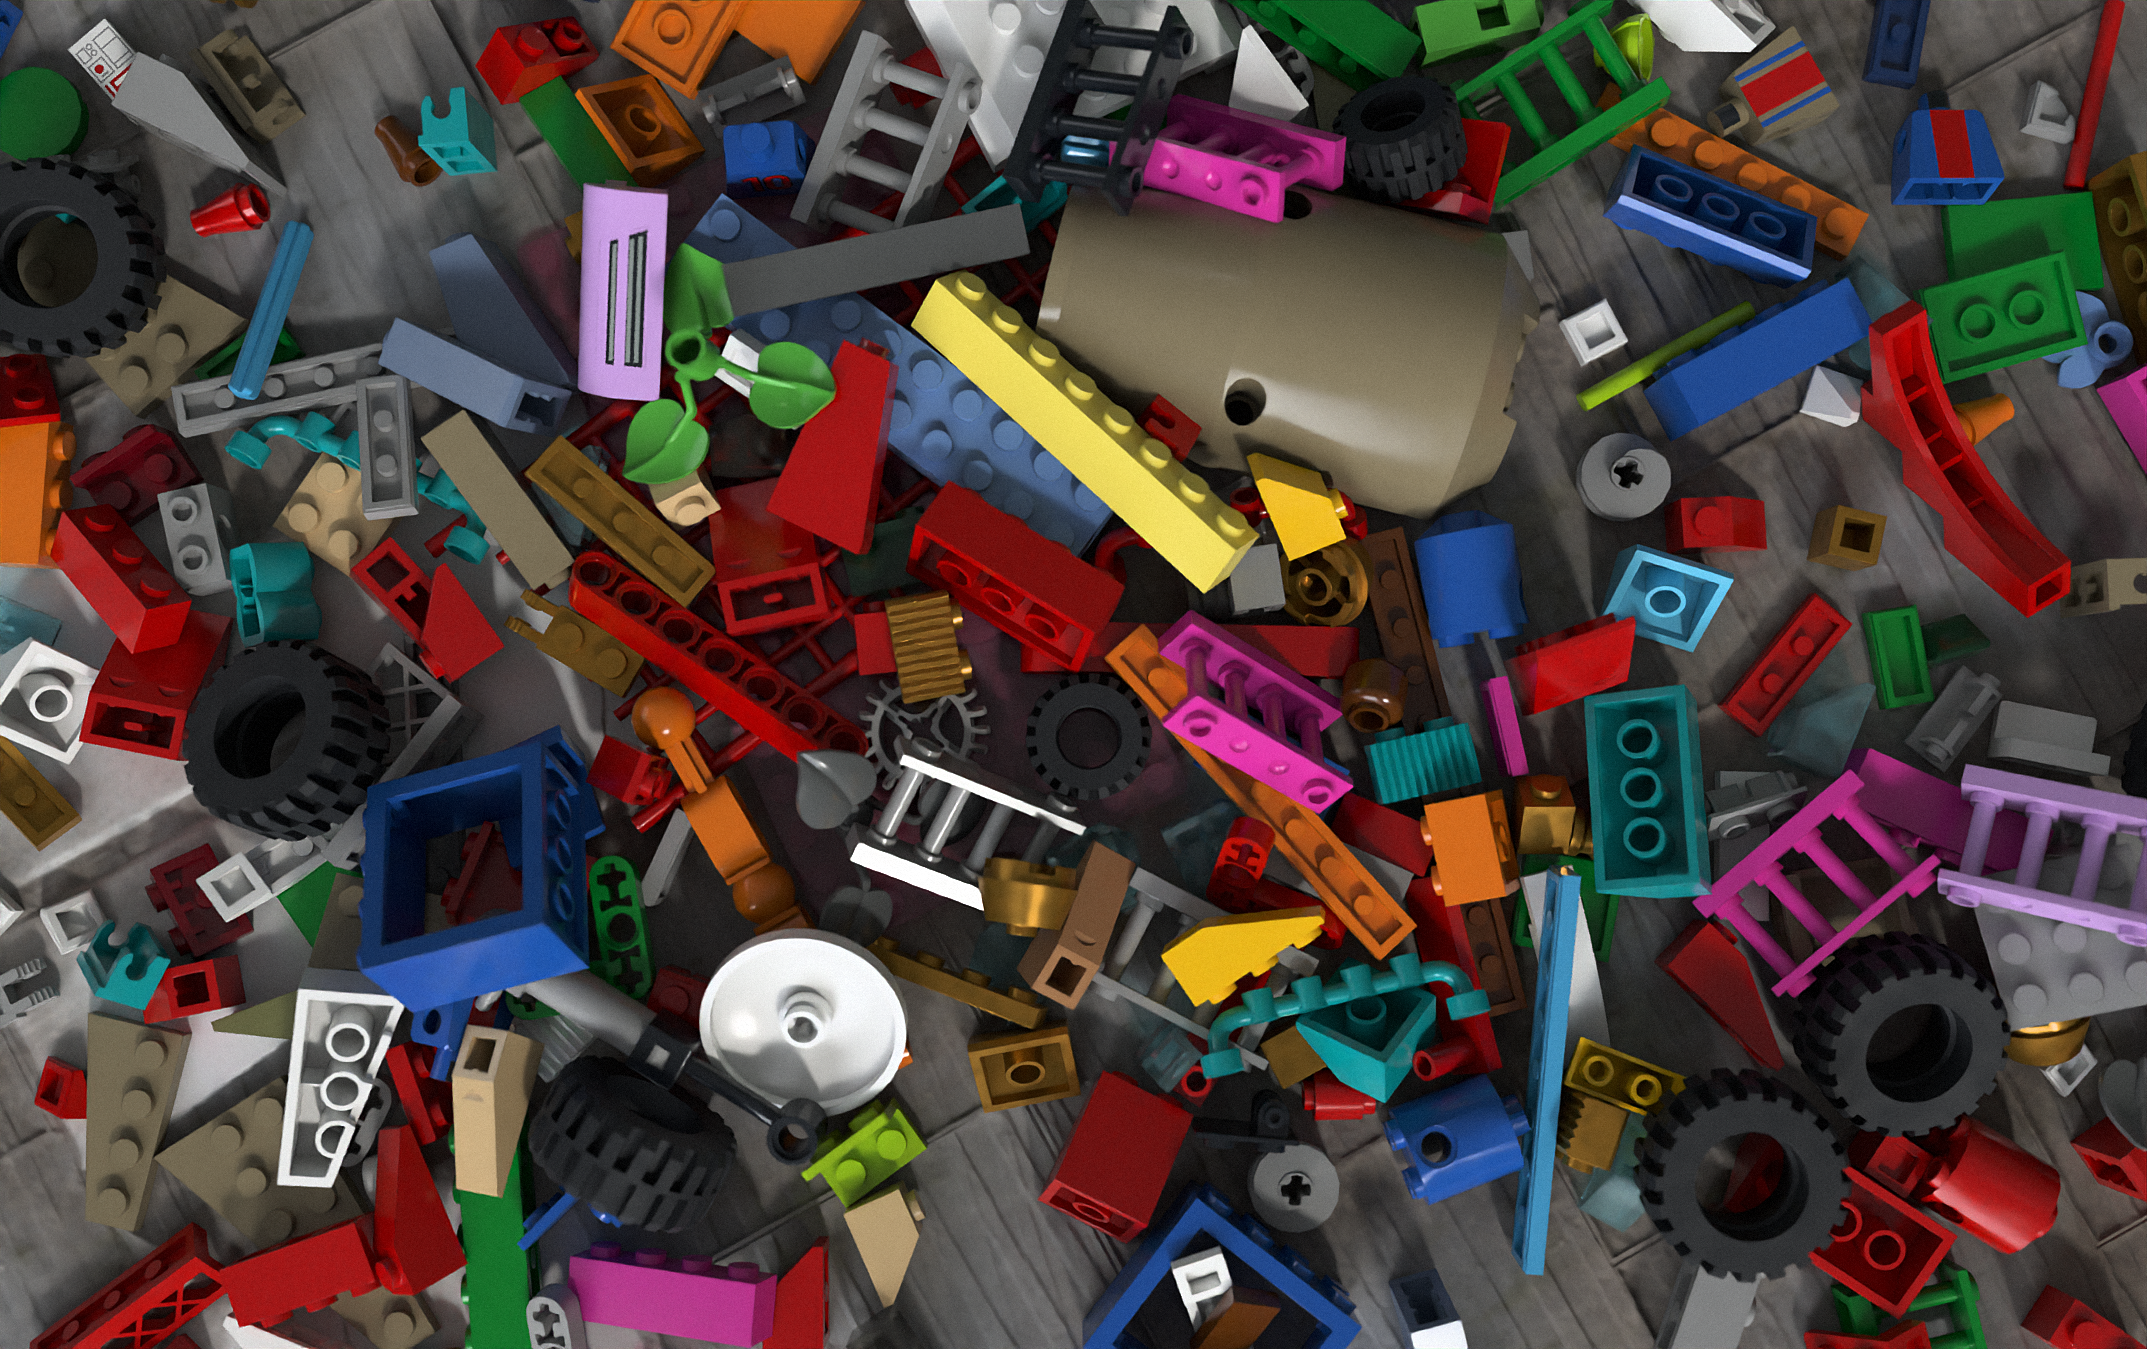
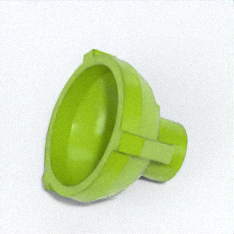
M1647 13L1627 17L1610 29L1609 32L1638 79L1645 78L1648 83L1653 66L1655 40L1650 16ZM1594 48L1595 66L1604 67V70L1610 74Z

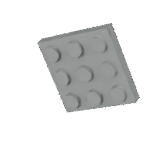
M2130 843L2106 848L2094 903L2129 910L2138 871ZM2080 854L2043 862L2036 890L2071 897ZM2018 868L1981 877L2014 885ZM1980 903L1978 907H1973L1998 991L2008 1012L2007 1020L2011 1026V1031L2147 1005V946H2137L2123 942L2117 938L2116 933Z

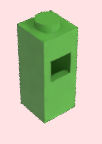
M1442 0L1415 6L1408 23V29L1422 39L1415 52L1418 70L1524 47L1534 40L1543 25L1544 9L1541 0Z

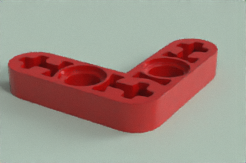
M1252 817L1235 818L1231 823L1206 888V896L1209 901L1215 906L1233 914L1322 906L1325 911V922L1319 925L1322 933L1308 944L1326 950L1340 948L1348 928L1326 903L1261 877L1276 840V834L1273 829L1259 819Z

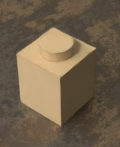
M703 463L691 474L676 481L648 484L655 505L677 532L722 509Z

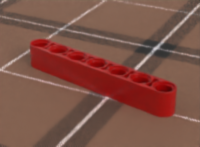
M600 551L584 552L576 558L572 567L567 598L570 605L577 612L796 763L797 752L812 749H840L865 757L868 751V739L859 727L616 559ZM586 581H595L600 585H590ZM627 609H635L642 614H632ZM668 637L678 638L684 643L672 642ZM709 666H718L725 672L714 671ZM750 694L761 695L766 701L754 699ZM791 722H799L808 730L796 728Z
M1108 622L1078 675L1094 673L1106 676H1119L1104 658L1142 623ZM1175 623L1143 624L1159 639ZM1216 624L1306 679H1344L1349 666L1359 661V628L1336 626L1330 628V626ZM1020 642V673L1074 675Z

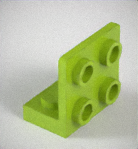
M894 1097L883 1105L878 1098L866 1105L853 1116L854 1119L848 1123L850 1130L843 1135L836 1128L824 1136L815 1154L809 1159L810 1162L801 1172L805 1180L808 1182L821 1172L847 1208L926 1150L928 1144Z

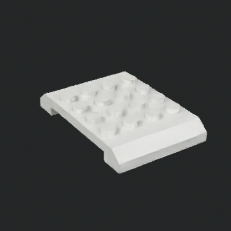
M905 0V5L927 47L937 60L944 79H951L957 62L966 64L983 80L980 104L977 110L969 116L967 123L993 173L1004 169L1068 0ZM1089 0L1105 25L1149 30L1160 29L1168 5L1178 6L1194 34V45L1191 56L1184 61L1177 82L1203 70L1208 75L1236 62L1242 28L1227 0ZM1101 46L1096 50L1089 70L1142 76L1151 51ZM1084 90L1078 98L1072 115L1100 118L1131 104L1135 96Z

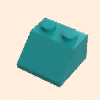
M1348 956L1324 986L1342 982L1340 971L1363 965L1364 963ZM1369 966L1371 974L1382 972L1378 969ZM1418 987L1400 991L1394 990L1367 999L1344 1002L1313 1012L1303 1013L1296 1020V1029L1340 1082L1386 1103L1412 1068L1414 1054L1425 1049L1435 1037L1436 996Z

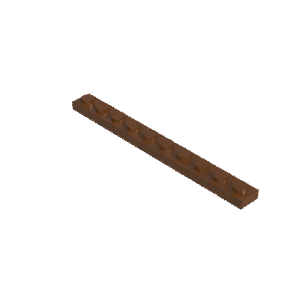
M1401 526L1366 535L1359 542L1369 553L1374 568V578L1367 600L1382 658L1402 669L1408 678L1405 710L1399 724L1400 727H1404L1405 735L1411 736L1425 732L1423 722L1452 715L1435 649L1430 637V630L1406 538ZM1470 785L1418 796L1423 816L1426 815L1424 805L1472 795ZM1500 898L1459 904L1481 988L1486 990L1491 1010L1488 1011L1489 1017L1528 1008Z

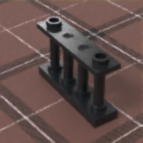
M1089 0L1067 1L1002 177L1022 201L1040 203L1045 187L1050 181L1101 188L1100 191L1119 216L1128 217L1134 199L1142 191L1144 171L1184 61L1189 59L1193 50L1194 34L1178 6L1168 5L1160 29L1149 30L1105 25ZM1101 46L1151 51L1142 76L1089 69L1096 50ZM1084 90L1135 96L1126 121L1072 114L1078 98ZM1069 135L1118 143L1109 168L1056 160L1062 141Z

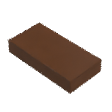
M1232 1285L1189 1341L1190 1349H1249L1281 1309L1278 1293Z

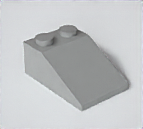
M138 51L111 105L157 138L284 198L288 189L226 107L209 94L212 87L205 81L190 74V68L165 54H161L159 60H156Z

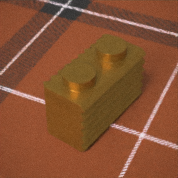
M941 589L884 600L904 704L964 693L965 686L963 680L972 679V671L967 648L958 650L954 630L963 629L958 598L949 600L947 590Z
M1561 1083L1555 1157L1562 1159L1561 1163L1587 1174L1592 1173L1594 1166L1610 1171L1630 1112L1618 1105Z

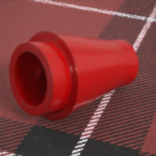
M243 183L234 184L201 207L190 211L192 226L203 238L215 234L259 230L262 228L263 223L269 221L271 217L270 206L262 190L255 184L245 185Z

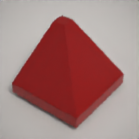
M48 1056L34 1104L61 1119H87V1084L83 1070L55 1056Z

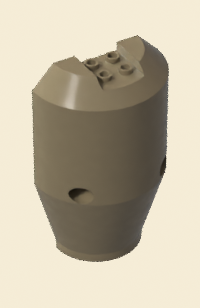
M1295 183L1285 188L1283 220L1278 223L1143 185L1140 195L1134 199L1128 217L1119 216L1100 191L1101 188L1077 184L1072 185L1049 267L1035 334L1054 344L1066 361L1079 372L1088 375L1095 382L1097 389L1115 405L1124 408L1132 415L1134 422L1153 399L1160 394L1202 427L1199 436L1187 455V458L1201 466L1254 478L1246 456L1259 453L1319 472L1326 487L1337 488L1339 491L1344 492L1352 499L1353 503L1426 521L1486 486L1493 478L1505 455L1517 421L1503 413L1508 411L1513 398L1515 383L1511 381L1515 365L1522 356L1526 336L1540 322L1539 299L1503 234ZM1231 408L1242 410L1247 415L1249 424L1237 425L1231 422L1225 411Z

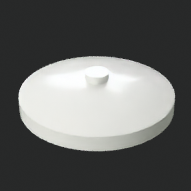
M792 928L772 931L754 937L734 949L720 963L711 977L703 997L699 1025L702 1044L712 1066L779 1108H782L784 1104L786 1105L787 1102L796 1098H808L817 1102L824 1109L827 1116H832L863 1105L875 1097L890 1082L903 1057L908 1032V1013L902 991L895 978L871 952L859 944L834 933L807 928Z

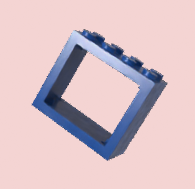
M542 741L367 787V808L362 813V821L366 830L365 852L362 853L360 859L361 870L364 875L363 898L360 899L358 905L362 921L361 945L358 946L356 953L358 966L364 975L410 1011L417 1012L589 968L584 789ZM522 815L523 910L424 935L426 839L483 825L485 820L495 822Z
M1191 1178L1082 1321V1348L1149 1349L1126 1331L1124 1327L1171 1267L1170 1263L1178 1258L1196 1233L1202 1236L1205 1231L1318 1319L1315 1324L1316 1329L1300 1349H1346L1362 1326L1354 1313L1357 1305L1348 1297L1350 1293L1345 1287L1328 1274L1322 1280L1315 1276L1316 1273L1308 1266L1310 1261L1288 1243L1282 1249L1278 1247L1275 1241L1268 1235L1270 1230L1260 1220L1248 1212L1241 1218L1228 1204L1230 1198L1209 1181H1206L1201 1186Z

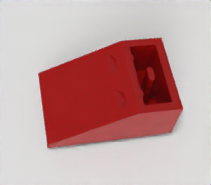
M780 477L716 490L715 493L722 509L708 516L717 586L728 634L736 639L834 618L817 535L765 510Z
M189 609L177 644L134 654L116 637L89 692L79 742L175 761H188L182 754L183 740L188 739L190 731L185 725L189 713L194 714L198 707L199 701L195 699L203 687L207 689L215 680L212 675L225 663L234 618Z
M1614 612L1513 647L1517 657L1505 660L1503 664L1522 715H1534L1628 681L1636 628L1634 616L1617 621Z

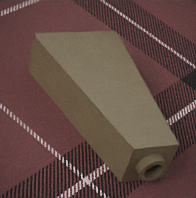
M465 408L420 438L533 590L543 583L551 590L571 576L572 568L570 565L574 563L579 555L481 415Z

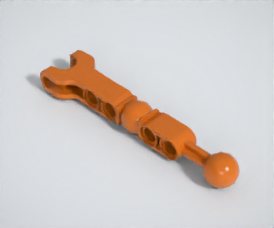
M659 686L647 690L637 699L632 709L631 723L635 735L643 744L653 749L665 750L689 792L688 795L680 798L684 813L727 886L733 884L732 899L737 911L745 919L756 923L753 928L756 936L792 928L818 930L800 899L795 901L796 888L792 876L784 867L771 862L775 856L734 783L726 774L715 778L694 742L691 734L695 728L696 713L692 702L683 692L673 687ZM908 1038L906 1039L903 1057L898 1069L913 1063V1050Z

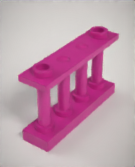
M1177 94L1171 97L1168 105L1167 127L1158 133L1144 171L1143 185L1278 223L1283 220L1285 188L1299 182L1328 191H1334L1342 186L1346 136ZM1109 141V165L1118 142Z
M1189 610L1158 639V653L1186 669L1187 696L1162 717V726L1318 814L1354 787L1352 778L1326 764L1323 757L1320 733L1342 716L1339 698L1193 610ZM1207 682L1225 692L1226 705L1208 695ZM1247 705L1263 714L1264 727L1248 718ZM1285 727L1301 736L1302 749L1286 740Z
M1851 769L1712 885V895H1701L1692 902L1706 919L1710 918L1714 913L1721 920L1726 917L1778 973L1782 980L1771 988L1777 997L1787 991L1795 998L1817 979L1810 970L1904 892L1907 891L1915 898L1938 878L1931 871L1941 862L1934 854L1921 865H1918L1861 807L1860 803L1863 800L1857 793L1863 789L1865 783ZM1832 814L1839 821L1844 818L1903 879L1880 899L1820 839L1823 833L1817 827ZM1794 848L1799 854L1804 851L1862 912L1839 933L1781 872L1784 867L1777 860L1790 849ZM1752 881H1755L1760 887L1765 884L1822 945L1820 949L1799 966L1742 906L1741 903L1745 900L1738 893Z

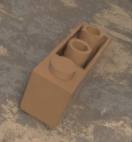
M1093 839L1076 868L1074 890L1079 892L1060 930L1040 928L1037 937L1033 939L1016 968L1032 989L1072 1010L1075 1009L1101 965L1136 866L1135 862Z

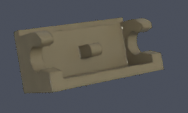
M229 29L218 34L199 49L195 47L188 52L242 129L263 146L306 116L262 53L247 35L238 39L234 30Z
M2147 558L2104 559L2071 567L2070 593L2060 598L2061 618H2074L2119 610L2121 605L2147 604V592L2140 593L2134 587V579L2138 574L2147 576Z

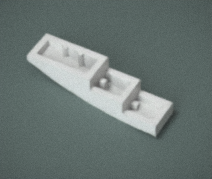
M1569 864L1563 865V866H1568L1570 869L1573 870V866H1572V865H1569ZM1547 870L1519 877L1531 919L1528 927L1538 961ZM1580 895L1563 1068L1568 1067L1579 1036L1611 1047L1597 966Z

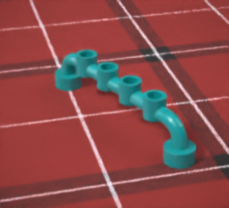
M312 411L307 414L304 421L284 415L267 417L255 423L247 433L236 430L224 447L231 456L252 468L261 469L272 453V450L265 444L267 440L275 435H285L295 439L299 444L317 453L323 451L337 457L347 466L361 471L359 431L353 430L347 440L333 435L336 429L333 422ZM416 458L418 493L442 508L449 510L454 508L461 511L467 518L465 528L460 526L453 527L444 542L445 548L457 557L469 563L479 565L490 548V544L483 539L487 527L443 468H440L435 477L432 478L419 472L423 464Z
M1409 953L1389 959L1390 970L1381 973L1371 974L1369 964H1363L1340 971L1342 982L1326 986L1322 985L1320 976H1311L1290 983L1292 994L1274 998L1271 987L1260 988L1242 994L1244 1005L1222 1012L1212 1023L1208 1034L1209 1054L1200 1057V1062L1205 1079L1239 1072L1245 1069L1240 1048L1229 1049L1228 1047L1229 1035L1236 1028L1258 1025L1297 1013L1313 1012L1344 1002L1359 1001L1394 990L1410 989L1432 981H1444L1454 991L1455 996L1446 999L1451 1020L1482 1014L1490 1011L1491 1007L1486 990H1475L1468 975L1457 965L1446 961L1420 963L1418 953Z

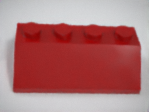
M951 480L947 481L917 522L905 571L935 590H947L950 599L958 598L959 604L1074 675L1078 674L1113 615L1126 587L1117 582L1109 571L1101 567L1089 565L1074 556L1071 550L1063 543L1046 539L1030 529L1020 517L1014 514L1003 513L985 502L984 498L977 491L968 487H961Z
M1749 1132L1739 1147L1723 1201V1205L1732 1212H1744L1758 1206L1772 1194L1778 1185L1783 1170V1151L1780 1143L1773 1136L1762 1132ZM1850 1162L1848 1168L1842 1169L1852 1179V1195L1848 1198L1841 1197V1203L1849 1210L1844 1224L1840 1226L1834 1223L1829 1233L1835 1240L1826 1251L1817 1246L1809 1254V1257L1813 1260L1812 1264L1900 1320L1958 1236L1937 1217L1909 1199L1899 1196Z

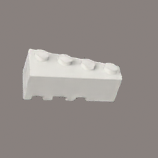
M306 967L297 995L277 1185L332 1188L361 1111L367 1101L374 1079L385 1056L400 1014L403 1011V1004L362 972Z

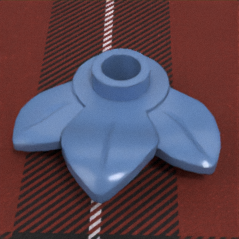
M2076 291V296L2088 344L2041 357L2048 362L2060 364L2057 370L2058 386L2071 389L2083 388L2095 383L2104 369L2123 363L2128 358L2133 346V336L2130 330L2122 323L2109 318L2104 303L2095 296ZM2100 337L2105 338L2109 343L2107 353H2104L2099 347L2098 339Z

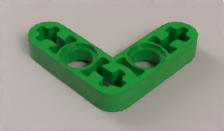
M608 855L600 858L593 864L589 873V885L602 960L589 962V968L586 970L634 1000L647 996L652 991L656 980V968L641 878L637 865L630 858L623 855ZM614 863L617 871H625L626 881H622L618 885L620 899L631 896L632 905H617L606 909L605 900H616L613 885H604L603 875L610 873V864ZM619 913L630 915L636 924V932L628 942L617 941L610 932L611 920ZM639 946L641 955L635 954L630 956L633 971H642L643 981L635 984L636 992H631L630 985L621 984L619 980V975L627 972L626 956L615 960L614 951H625ZM506 991L507 1007L515 1017L522 1020H535L562 1015L541 1001L535 1002V1010H532L530 1002L522 1003L520 997L518 998Z

